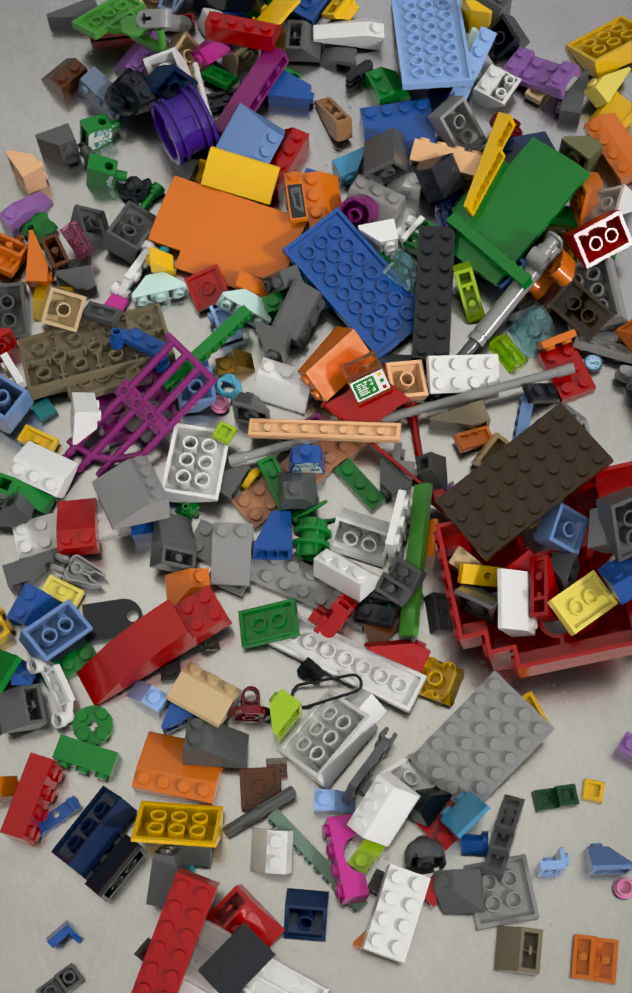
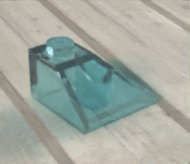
M400 249L391 251L383 273L411 294L414 292L417 272L414 260L408 253Z
M544 305L526 312L508 329L525 359L545 351L544 349L538 350L535 343L556 336L553 321Z

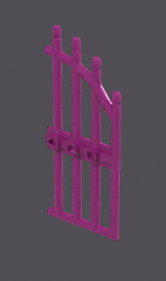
M168 332L164 336L168 342L130 382L126 378L116 387L114 393L117 397L101 413V421H97V428L122 401L130 410L92 450H89L82 444L93 432L77 445H73L72 437H70L66 441L70 447L62 456L69 458L76 451L86 456L79 463L78 473L82 472L85 466H88L92 460L105 462L102 468H99L96 472V475L100 477L115 463L124 462L136 456L148 455L218 379ZM175 347L181 355L143 395L136 386ZM188 360L194 368L156 408L149 399ZM201 373L207 381L169 421L162 412ZM135 414L143 421L113 455L100 453ZM148 427L156 434L141 452L124 454Z

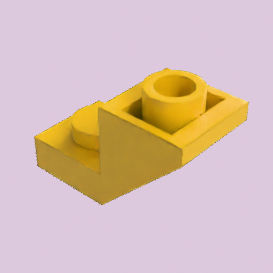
M149 247L146 263L147 266L151 267V272H166L175 277L173 255L154 247Z

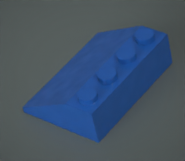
M429 98L360 108V125L364 142L372 136L384 133L387 129L396 128L403 133L409 158L415 138L420 139V137L430 139V142L436 143L435 131L428 119V116L432 113Z

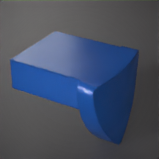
M483 831L482 835L464 834L461 840L462 855L487 856L489 831Z
M66 920L46 937V940L53 948L68 934L77 943L82 940V937Z

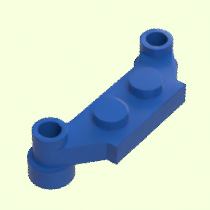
M118 327L112 328L109 338V345L112 349H122L125 343L151 358L166 344L136 327L127 330H121ZM168 354L155 366L157 373L163 374L170 367Z

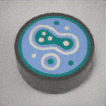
M589 354L586 356L584 364L589 373H597L602 368L603 360L597 354Z

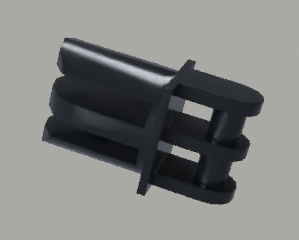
M364 60L355 67L351 65V70L345 75L346 89L351 90L357 85L362 87V83L365 81V72L373 70L371 60Z

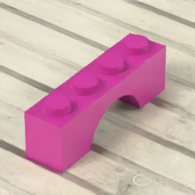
M351 814L327 817L322 825V834L324 838L326 837L328 844L326 845V853L328 858L331 857L332 862L330 867L331 875L336 880L335 894L340 899L341 905L366 901L370 895L365 874L352 869L344 857V846L351 842L356 834L347 825L352 817Z

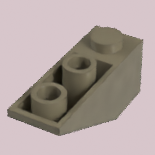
M473 400L465 406H456L447 412L433 414L429 418L428 426L429 428L464 432L485 425L489 427L491 419L483 400Z

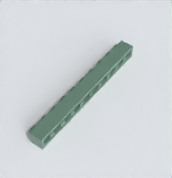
M278 808L267 816L269 824L272 827L275 825L280 830H294L293 845L296 847L294 850L299 855L302 854L305 857L304 860L307 864L311 863L314 866L312 869L317 874L320 873L323 876L324 882H329L332 885L331 889L335 892L336 880L331 875V864ZM368 902L350 903L349 908L353 912L359 913Z

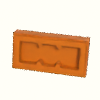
M488 425L454 434L453 439L459 452L464 453L483 447L492 434Z

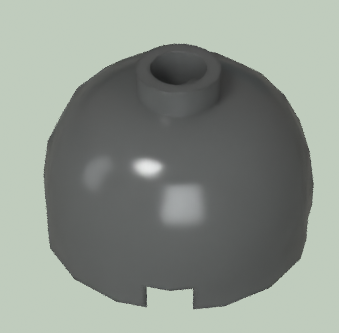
M421 835L416 837L405 849V869L408 870L409 868L412 872L418 874L433 873V868L438 866L440 870L443 869L446 865V855L443 846L437 840L428 836Z

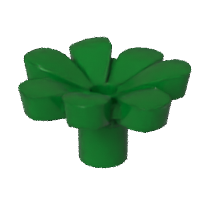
M178 503L180 506L175 508L176 514L189 517L191 522L192 516L195 518L199 516L197 510L200 506L198 503Z

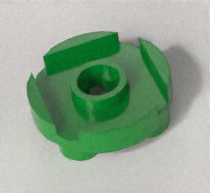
M91 705L77 711L72 727L74 735L78 740L100 746L112 735L114 722L105 708ZM91 721L99 724L98 727H95V731H91V728L88 727Z

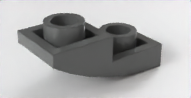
M70 963L56 973L52 979L36 989V993H70L84 979L73 963Z

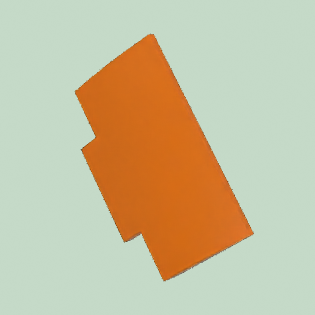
M174 176L153 223L148 240L155 245L165 246L170 250L179 252L174 267L177 270L193 275L218 264L227 287L234 289L240 270L262 280L266 276L291 267L292 263L282 253V249L304 233L308 221L291 223L289 213Z

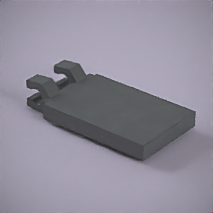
M385 727L379 733V739L374 745L375 749L349 782L342 801L347 805L350 804L382 759L388 755L393 747L398 734L394 732L391 738H386L385 735L389 731L388 727Z

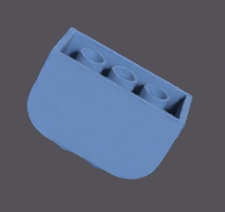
M0 374V430L11 434L34 403L28 390Z

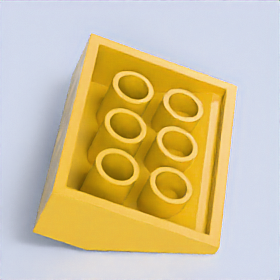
M620 15L565 44L566 49L584 70H589L588 75L598 79L613 71H617L626 64L632 63V20Z
M141 801L131 835V842L216 848L221 839L223 829V806Z

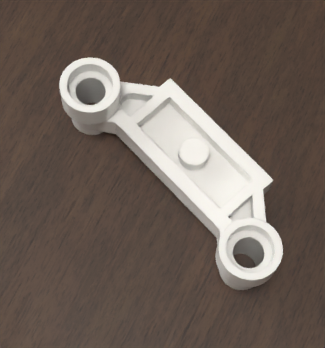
M146 240L140 249L141 254L124 275L122 283L118 280L114 282L110 289L111 294L127 299L130 298L132 294L130 288L140 280L143 270L149 268L146 263L149 247L159 249L154 246L153 242Z
M36 657L28 659L26 662L28 672L30 674L41 673L58 708V712L53 713L51 716L52 725L58 729L73 722L75 718L73 703L76 699L60 664L55 665L50 660L45 663Z

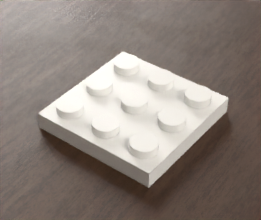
M400 489L398 490L385 542L389 562L392 565L397 556L403 558L404 548L402 546L403 542H407L409 534L407 526L410 524L412 506H410V498L407 496V491Z

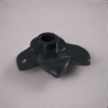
M130 176L126 180V187L119 189L118 194L123 199H132L136 203H142L148 196L152 181L149 178L141 181L137 176Z

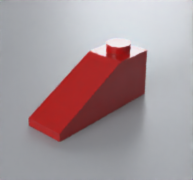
M544 555L530 558V617L544 623L557 621L559 618L547 603L560 594L550 556Z
M407 639L365 642L364 647L369 651L420 673L431 653V650L426 648L427 644L418 639L415 642Z

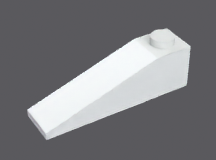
M359 18L313 25V42L380 50L384 40V23L380 20Z

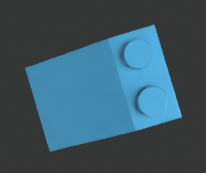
M463 791L455 799L457 803L452 808L448 805L440 813L442 816L440 821L456 838H461L491 809L472 791L468 793Z

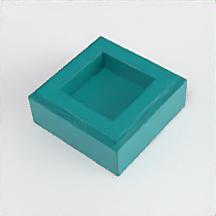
M48 398L32 406V410L41 423L58 414Z

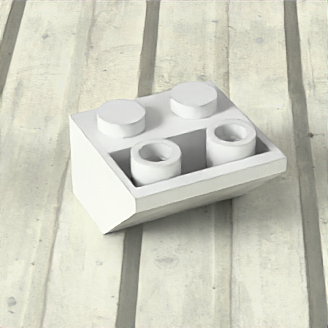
M491 64L475 86L472 101L486 109L503 107L522 79Z

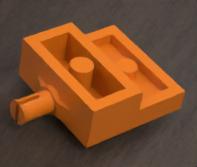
M0 233V274L12 278L27 260L28 244L22 242L24 240L22 235L18 234L14 239Z

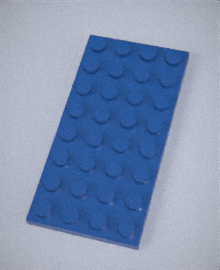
M338 207L282 249V253L293 265L297 264L300 273L314 289L321 292L323 299L348 328H353L377 361L413 333L415 294Z

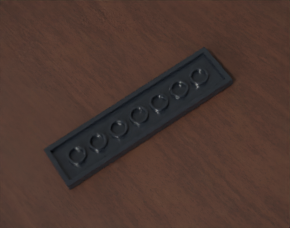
M419 225L411 360L426 362L427 356L449 355L454 272L452 266H454L456 232L454 227Z

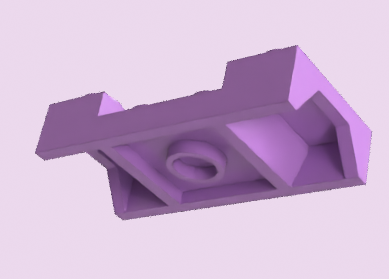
M520 46L502 68V70L522 79L519 84L520 86L559 99L564 98L566 86L573 76L580 77L579 65L567 61L558 64L537 57L533 50Z

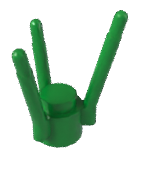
M324 500L307 510H295V513L291 514L295 525L298 526L300 519L309 517V513L322 507L328 501ZM336 518L325 520L327 523L335 522Z

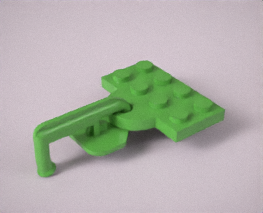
M106 0L71 21L72 28L95 40L108 32L120 35L125 34L135 42L156 53L167 50L165 29H155L158 36L157 41L145 34L151 29L142 28L137 24L136 16L138 12L145 9V3L139 0Z

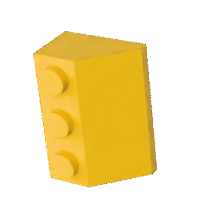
M271 0L272 2L268 6L265 4L262 7L259 17L257 19L253 17L252 19L281 24L301 1Z

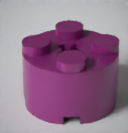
M356 194L347 198L339 206L342 213L357 229L358 225L373 223L378 219L379 205L368 195Z

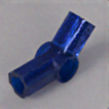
M461 188L447 198L435 202L434 215L439 226L450 227L446 220L452 215V209L464 194Z

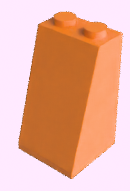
M336 326L297 372L301 376L300 380L302 383L310 388L313 398L327 402L374 357L353 328Z

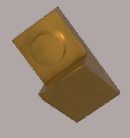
M232 349L233 355L215 359L219 378L225 374L238 375L255 371L252 354Z

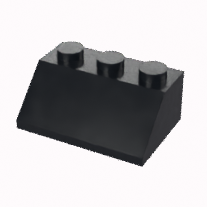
M127 834L123 837L120 836L114 842V849L110 853H106L99 861L101 863L96 870L93 869L86 877L85 885L105 902L110 899L147 853L139 843L131 842V837Z
M244 922L197 971L218 993H239L276 954Z

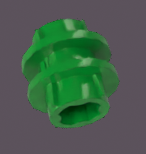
M304 517L300 519V524L295 526L293 531L294 535L299 538L293 539L292 545L296 549L299 559L314 562V558L326 548L331 549V545L326 541L331 539L332 532L328 529L326 520L322 518Z

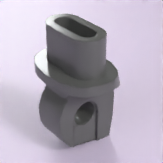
M79 142L77 144L80 149L79 154L88 165L90 153H97L91 147L86 146L84 142Z

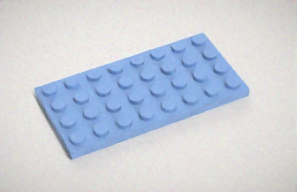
M391 0L402 90L473 86V74L460 0Z

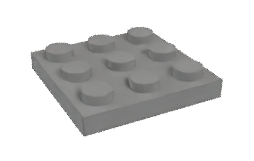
M526 854L509 857L503 879L482 873L485 912L473 913L477 930L540 918ZM485 862L464 865L463 867L464 869L483 870Z

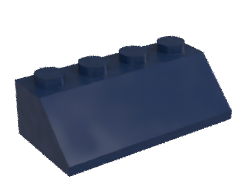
M102 786L51 852L83 878H86L101 857L107 853L112 843L120 836L126 825L132 821L137 810L122 797L107 787Z

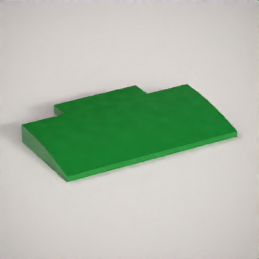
M532 137L510 164L503 161L473 217L469 216L463 207L468 192L451 212L452 214L454 212L457 215L460 214L464 221L467 220L471 227L474 226L478 233H482L486 237L485 239L491 240L494 246H498L502 253L505 252L509 256L508 258L510 260L513 259L517 264L519 259L523 257L591 174L568 157ZM455 232L454 260L459 263L470 261L473 272L498 287L507 275L460 234Z

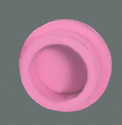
M218 395L216 396L217 402L211 405V409L215 413L222 414L229 409V401L227 398Z
M626 877L617 879L613 885L614 893L621 899L630 898L632 896V881Z

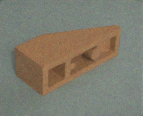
M331 97L314 101L328 133L336 142H343L346 139L353 138L352 118Z

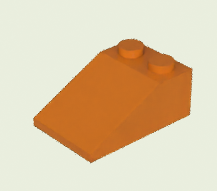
M590 172L591 175L570 199L569 205L578 226L583 225L590 218L594 208L598 205L599 198L597 195L598 191L602 189L603 183L598 172Z

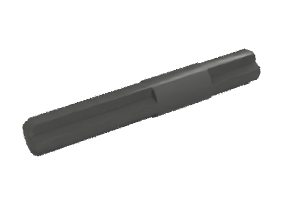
M292 786L283 789L223 827L224 833L227 837H231L296 797L295 789Z

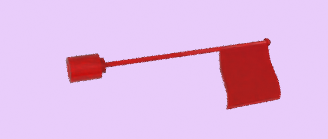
M388 382L390 388L361 402L357 401L351 388L328 403L322 402L321 407H325L341 421L379 422L397 407L412 400ZM368 442L415 482L423 484L422 481L374 442ZM442 488L432 490L431 505L445 515L435 503V500L446 491Z

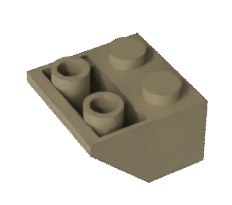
M498 926L494 970L533 976L539 975L543 930L527 927Z

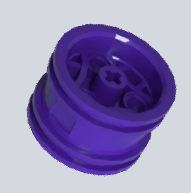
M189 84L185 89H178L177 94L170 98L164 99L161 97L157 99V103L154 101L149 103V110L156 131L166 151L176 165L183 164V160L185 162L191 160L192 155L202 150L209 152L211 146L216 147L219 136L215 123L203 98L193 85Z

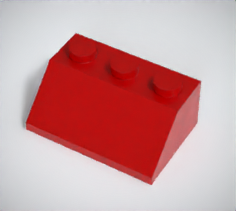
M609 210L564 234L572 253L585 268H589L632 245V238L621 210Z

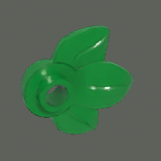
M42 212L35 214L30 222L22 226V233L26 238H29L28 229L34 228L33 231L41 245L40 239L54 233L58 226L48 220V213Z

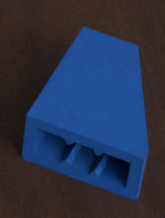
M283 70L268 93V105L309 110L310 103H314L315 93L312 92V85Z
M271 511L253 545V560H291L293 551L291 511Z

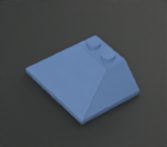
M240 103L218 141L216 148L269 164L284 137L285 130Z

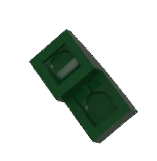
M575 784L532 791L536 812L580 804Z

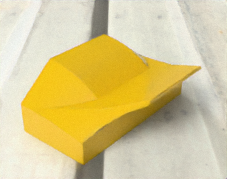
M332 0L323 11L322 16L324 19L351 20L359 10V6L355 0Z

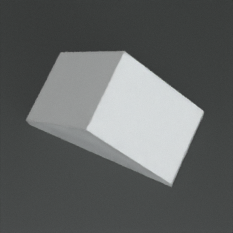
M360 690L345 698V700L370 715L376 724L387 712L376 697L368 691Z

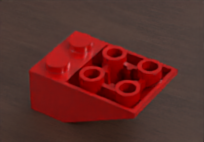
M242 884L236 885L208 914V918L214 924L231 934L245 922L268 947L285 931L277 920Z

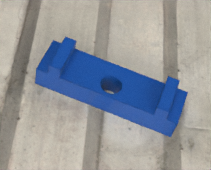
M73 795L71 798L66 799L64 803L48 813L45 822H40L38 827L41 830V836L83 808L76 796ZM58 811L59 816L55 818L54 814Z

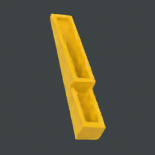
M501 112L497 114L463 205L469 216H474L506 157L503 148L516 126L510 114Z

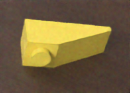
M627 67L598 79L593 78L588 82V87L584 94L596 108L609 103L631 68Z

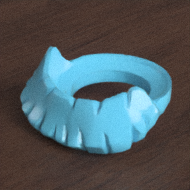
M225 374L215 383V389L218 394L224 398L231 399V401L236 398L239 392H242L240 381L233 374ZM220 382L231 384L234 390L232 392L224 391L220 387Z

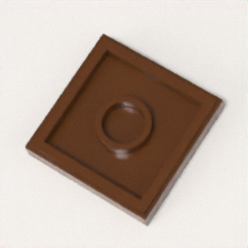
M280 766L239 768L241 810H251L282 791Z

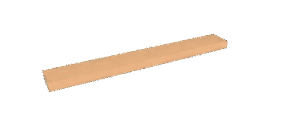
M250 418L248 438L400 443L401 423Z

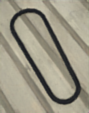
M352 673L314 681L303 682L295 685V687L291 691V696L294 697L295 690L303 685H309L351 676L357 677L359 679L360 686L358 689L319 702H315L306 706H302V709H306L351 694H355L362 689L363 681L359 675Z

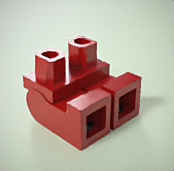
M341 593L329 607L330 609L319 604L307 620L316 626L313 630L317 634L321 632L324 637L332 638L344 626L359 603L348 595Z

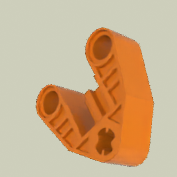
M563 249L528 292L538 300L545 295L553 279L561 287L568 285L574 278L575 260Z

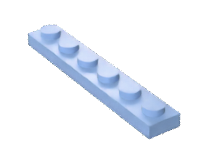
M481 26L469 51L473 85L497 35L496 32ZM473 86L453 87L449 97L451 95L464 96L467 100Z

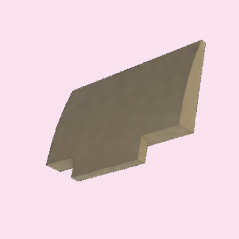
M160 303L123 311L122 316L114 327L89 320L79 323L77 332L58 328L17 339L27 389L32 400L68 391L70 402L72 392L95 393V397L114 393L116 387L126 378L131 382L152 358L125 343L122 349H112L109 345L111 329L118 327L121 330H127L136 327L167 343L168 340L164 336L168 333ZM172 348L167 353L170 364L176 360ZM143 380L137 386L144 385Z

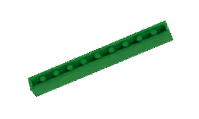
M454 212L446 220L450 227H454L458 234L524 290L533 283L530 273L524 272L520 265L517 266L513 259L510 260L509 256L505 252L502 253L498 246H494L491 240L485 239L486 237L482 233H478L474 226L471 227L467 220L464 221L460 214L457 215Z
M243 304L191 353L201 363L208 360L211 354L217 352L221 345H224L230 337L235 335L236 331L242 329L244 324L252 319V312ZM186 360L163 384L162 388L167 393L173 391L194 366Z

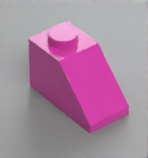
M205 40L190 53L199 67L211 64L232 50L227 43Z

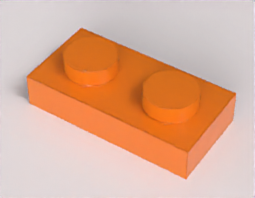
M575 329L535 344L538 350L544 349L547 352L555 349V344L561 342V345L572 342L571 338L577 336Z

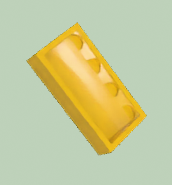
M211 146L201 184L270 205L280 167Z

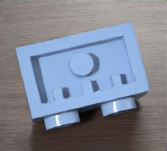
M559 847L555 857H546L542 859L543 861L539 862L535 869L536 878L561 876L564 873L566 866H569L568 853L564 852V847Z

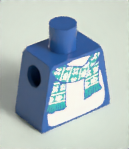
M308 444L292 446L289 453V473L325 474V455L321 446Z

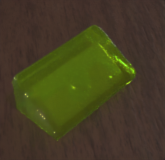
M507 334L494 337L488 345L493 354H498L499 361L509 373L528 362Z

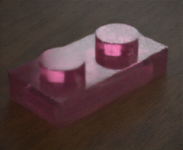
M75 220L60 229V232L80 261L95 251Z

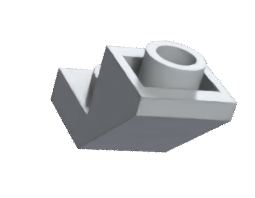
M403 442L395 443L393 459L417 477V469H414L415 462L404 460L405 449H402ZM398 468L410 480L409 486H412L413 479Z

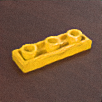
M460 562L457 582L461 584L498 587L497 569H506V567Z

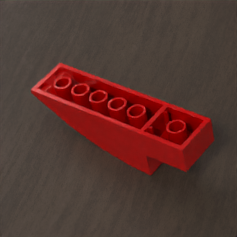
M207 585L176 605L168 599L152 609L106 644L77 672V675L93 704L98 706L231 625L232 622L212 588Z

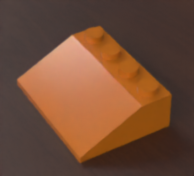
M149 731L131 786L133 790L199 805L214 806L223 767L184 765L183 746L185 738Z

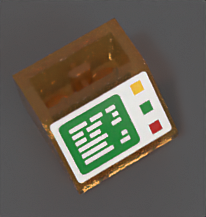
M375 350L340 366L358 406L393 390Z

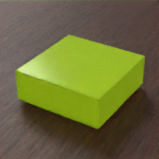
M220 420L211 438L229 446L237 433V428Z

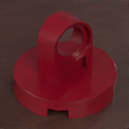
M247 686L241 693V706L230 709V719L233 720L237 717L239 722H259V718L264 717L266 721L270 719V708L260 706V692L256 687ZM253 691L256 699L248 701L245 698V693Z

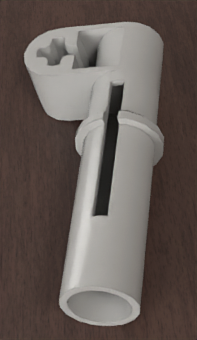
M143 9L136 16L137 24L140 27L165 29V32H189L192 25L189 17L172 14V9Z

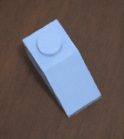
M141 680L137 681L127 694L129 699L158 717H161L170 703L166 699V693Z
M314 789V814L353 815L355 812L356 796L347 805L342 801L345 794L344 791Z

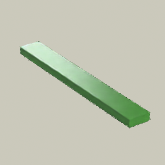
M429 482L414 485L406 561L422 571L425 568L433 484ZM423 582L410 600L401 606L398 636L402 638L418 636Z

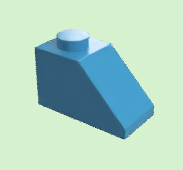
M364 147L332 160V170L340 178L341 186L353 183L358 174H360L364 164Z

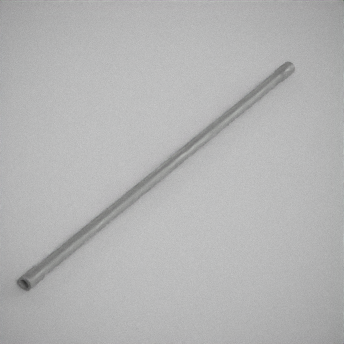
M571 362L553 369L391 412L379 422L389 423L519 388L525 384L574 374L575 367ZM290 439L227 456L231 467L249 460L290 450L294 445L312 444L321 440Z

